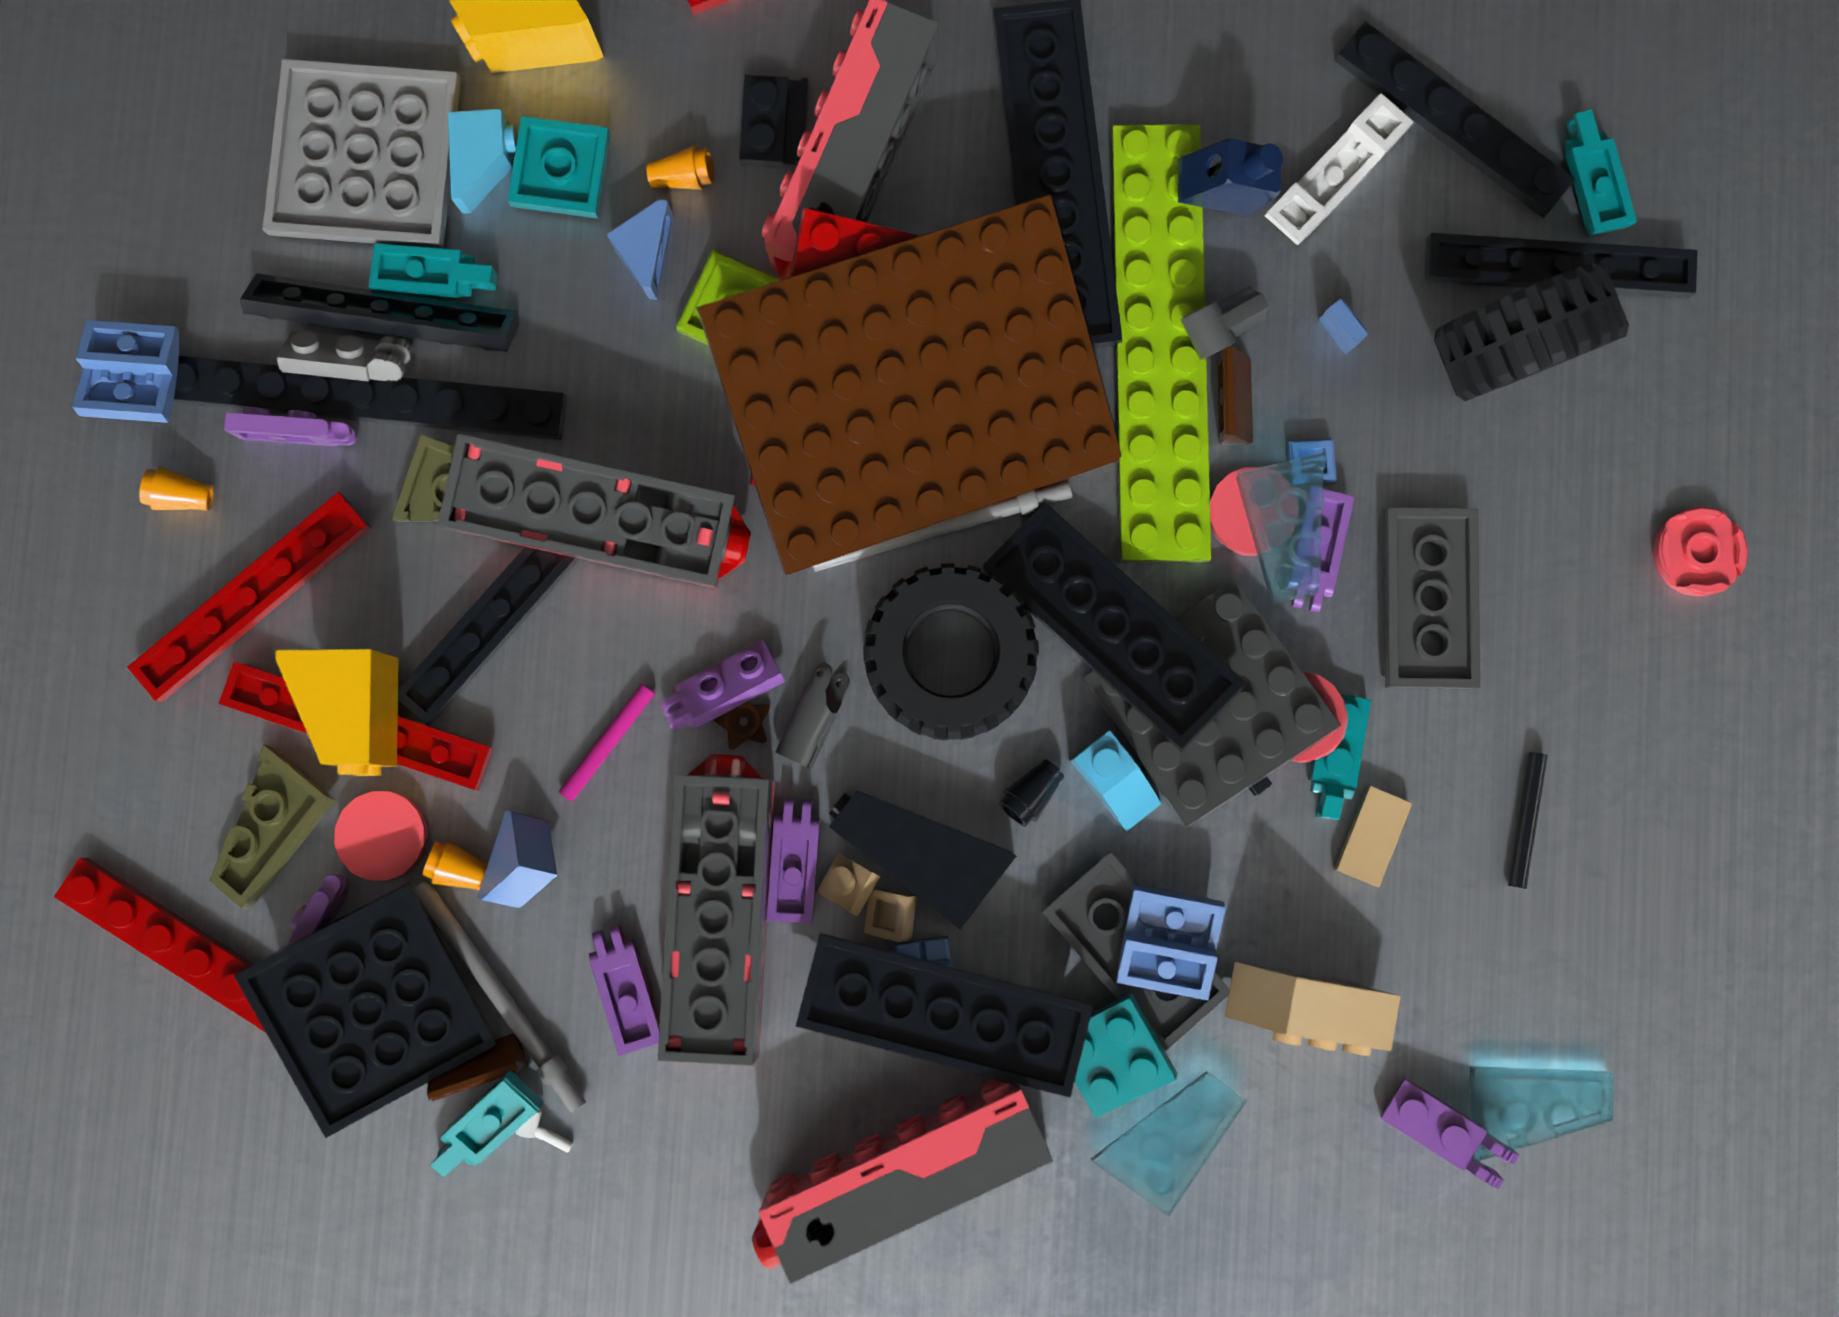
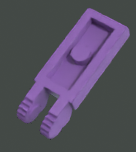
M1405 1077L1380 1116L1382 1120L1464 1171L1466 1168L1473 1175L1497 1189L1500 1188L1504 1179L1496 1170L1485 1166L1473 1158L1480 1144L1493 1152L1501 1160L1511 1164H1515L1520 1156L1511 1147L1490 1135L1487 1128Z

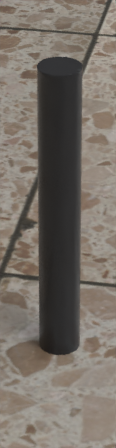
M1529 752L1508 886L1527 889L1548 759L1547 754Z

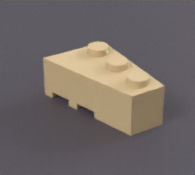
M1235 962L1225 1017L1274 1031L1272 1040L1301 1046L1302 1038H1308L1309 1046L1330 1051H1336L1337 1043L1343 1044V1051L1370 1056L1372 1048L1391 1051L1401 996L1368 987L1317 977L1310 978L1293 975L1290 972L1276 969L1271 971Z

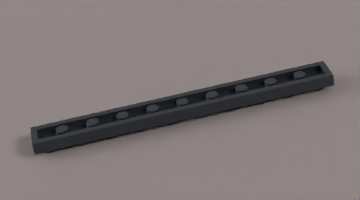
M179 356L173 403L234 409L257 407L270 410L271 412L288 414L289 410H300L314 413L317 417L562 440L567 396L562 392L402 377L401 380L398 379L397 382L395 380L391 382L390 380L380 381L371 379L369 381L287 373L279 370L278 365Z

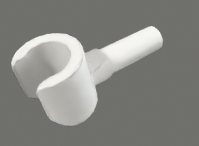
M540 1109L515 1132L521 1137L543 1139L567 1153L573 1145V1142L547 1129V1127L539 1125L542 1115Z

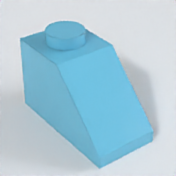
M501 109L448 112L451 199L462 214L472 213L513 168L512 152L516 151L518 133L514 124L510 125Z
M1110 730L1103 733L1070 760V763L1126 832L1162 804L1139 766Z

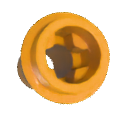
M696 145L660 160L648 162L646 165L647 177L652 189L704 190L706 185L715 182L714 164L709 149H698Z
M159 466L156 470H145L140 484L141 504L150 505L152 510L200 509L209 511L213 502L214 486Z
M435 841L422 876L431 878L432 884L480 890L488 864L450 841L446 844Z

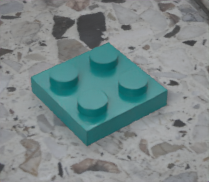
M521 116L507 200L510 206L598 219L611 139L609 128Z
M1132 993L1091 1013L1075 1083L1095 1118L1176 1080L1178 1075L1176 1069Z

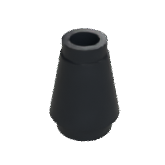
M1044 759L1039 765L1003 790L1004 797L999 801V805L1011 819L1023 827H1026L1031 821L1037 822L1058 788L1059 783L1064 779V775L1057 766Z

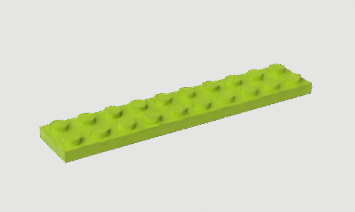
M1201 124L1113 125L1111 130L1114 275L1123 339L1122 343H1117L1115 346L1117 440L1122 455L1118 461L1120 563L1209 562L1211 560L1206 358L1199 359L1180 320L1205 306L1203 207L1178 203V159L1201 149Z

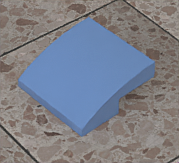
M86 320L76 355V360L83 369L72 405L75 412L83 417L169 423L175 395L179 360V330L177 327Z
M1133 884L1122 938L1116 983L1208 1000L1218 959L1216 948L1226 909L1224 901Z

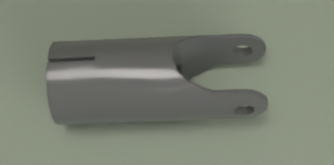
M821 663L814 669L775 753L810 769L814 766L850 683L848 675L843 672H839L832 677V667L827 663ZM824 670V675L820 677V672ZM843 680L842 686L838 687L839 681Z

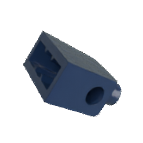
M1224 139L1179 158L1178 203L1244 216L1253 214L1277 197L1281 191V165L1283 163L1281 150L1272 143L1260 145L1237 139Z

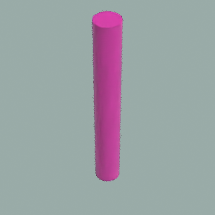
M642 683L560 788L558 792L571 802L576 799L655 696L653 691Z

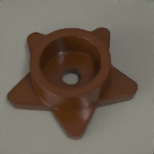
M746 702L713 719V721L727 730L728 747L734 750L747 739L760 743L767 741L762 722L771 708L768 704L751 705L749 702ZM742 717H745L748 720V723L745 726H742L739 723V720Z

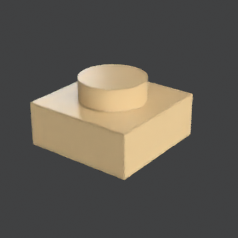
M839 852L816 892L847 912L858 916L881 876Z
M874 888L868 898L864 934L900 943L911 942L917 896L883 888Z

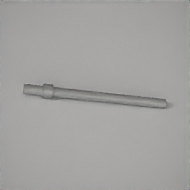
M1064 481L1032 490L813 566V568L817 572L1020 513L1022 517L1034 514L1045 502L1049 505L1072 498L1069 482Z
M425 880L417 885L414 891L420 902L539 1067L536 1070L538 1076L546 1086L551 1084L571 1113L586 1103V1100L566 1074V1071L569 1069L559 1054L554 1056L431 883Z

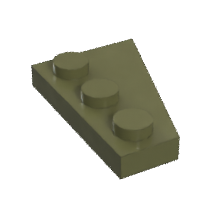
M420 435L391 520L395 522H438L455 446Z
M264 744L257 758L261 763L252 784H247L242 796L245 804L237 824L229 829L209 880L242 909H251L336 801L273 747Z

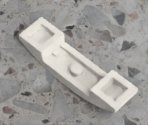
M1380 93L1356 118L1343 136L1298 183L1295 182L1265 214V217L1296 245H1299L1348 196L1414 122Z

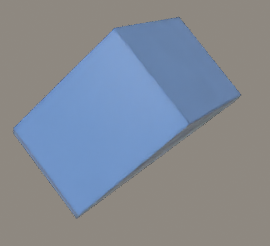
M660 199L606 234L614 250L649 299L655 300L658 298L673 221V213L668 201Z
M506 810L477 898L521 908L557 876L549 822L544 819Z

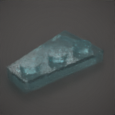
M1326 452L1242 471L1236 476L1271 605L1314 596L1320 590L1322 537L1320 534L1321 513L1324 508L1323 472L1326 467Z
M1470 1066L1469 1118L1487 1128L1490 1135L1513 1150L1613 1121V1073L1589 1070ZM1480 1144L1473 1158L1481 1161L1496 1155Z
M1206 1071L1102 1149L1091 1160L1164 1214L1170 1216L1247 1100Z

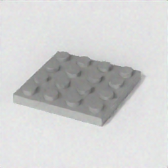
M282 59L262 230L270 236L444 249L451 182L448 112H458L461 78L458 73Z

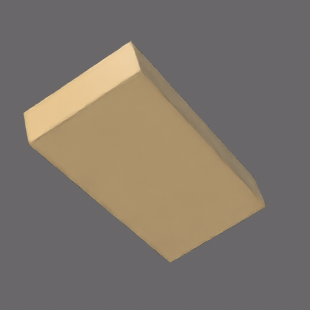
M1366 786L1333 870L1379 888L1413 803L1375 787Z

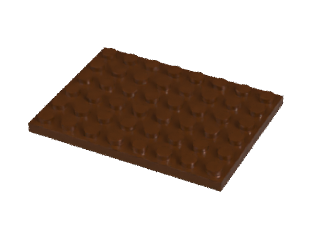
M1045 195L696 307L785 575L1119 461L1122 456L1051 195Z

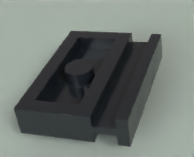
M744 75L739 151L741 166L784 168V166L798 165L801 157L797 156V150L800 140L806 131L808 78L789 80L788 77Z

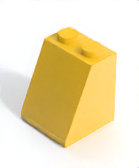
M449 0L457 14L450 19L451 23L475 63L484 59L491 73L592 62L604 57L590 22L577 0Z
M372 649L276 650V662L321 764L338 766V775L381 776V767H397L399 658Z

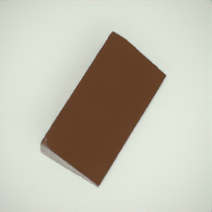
M1226 347L1217 359L1220 445H1249L1253 442L1251 359L1234 347Z
M514 1033L496 1039V1046L428 1082L426 1093L428 1100L435 1101L502 1078L509 1070L513 1073L522 1070L528 1063L521 1042Z

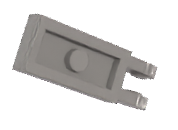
M291 331L277 355L279 370L287 373L369 381L371 379L380 381L390 380L391 382L395 380L397 382L398 379L401 380L406 371V366L404 365L411 360L414 349H412L409 341L406 342L399 337L395 339L391 336H385L379 341L356 336L318 334L312 331Z

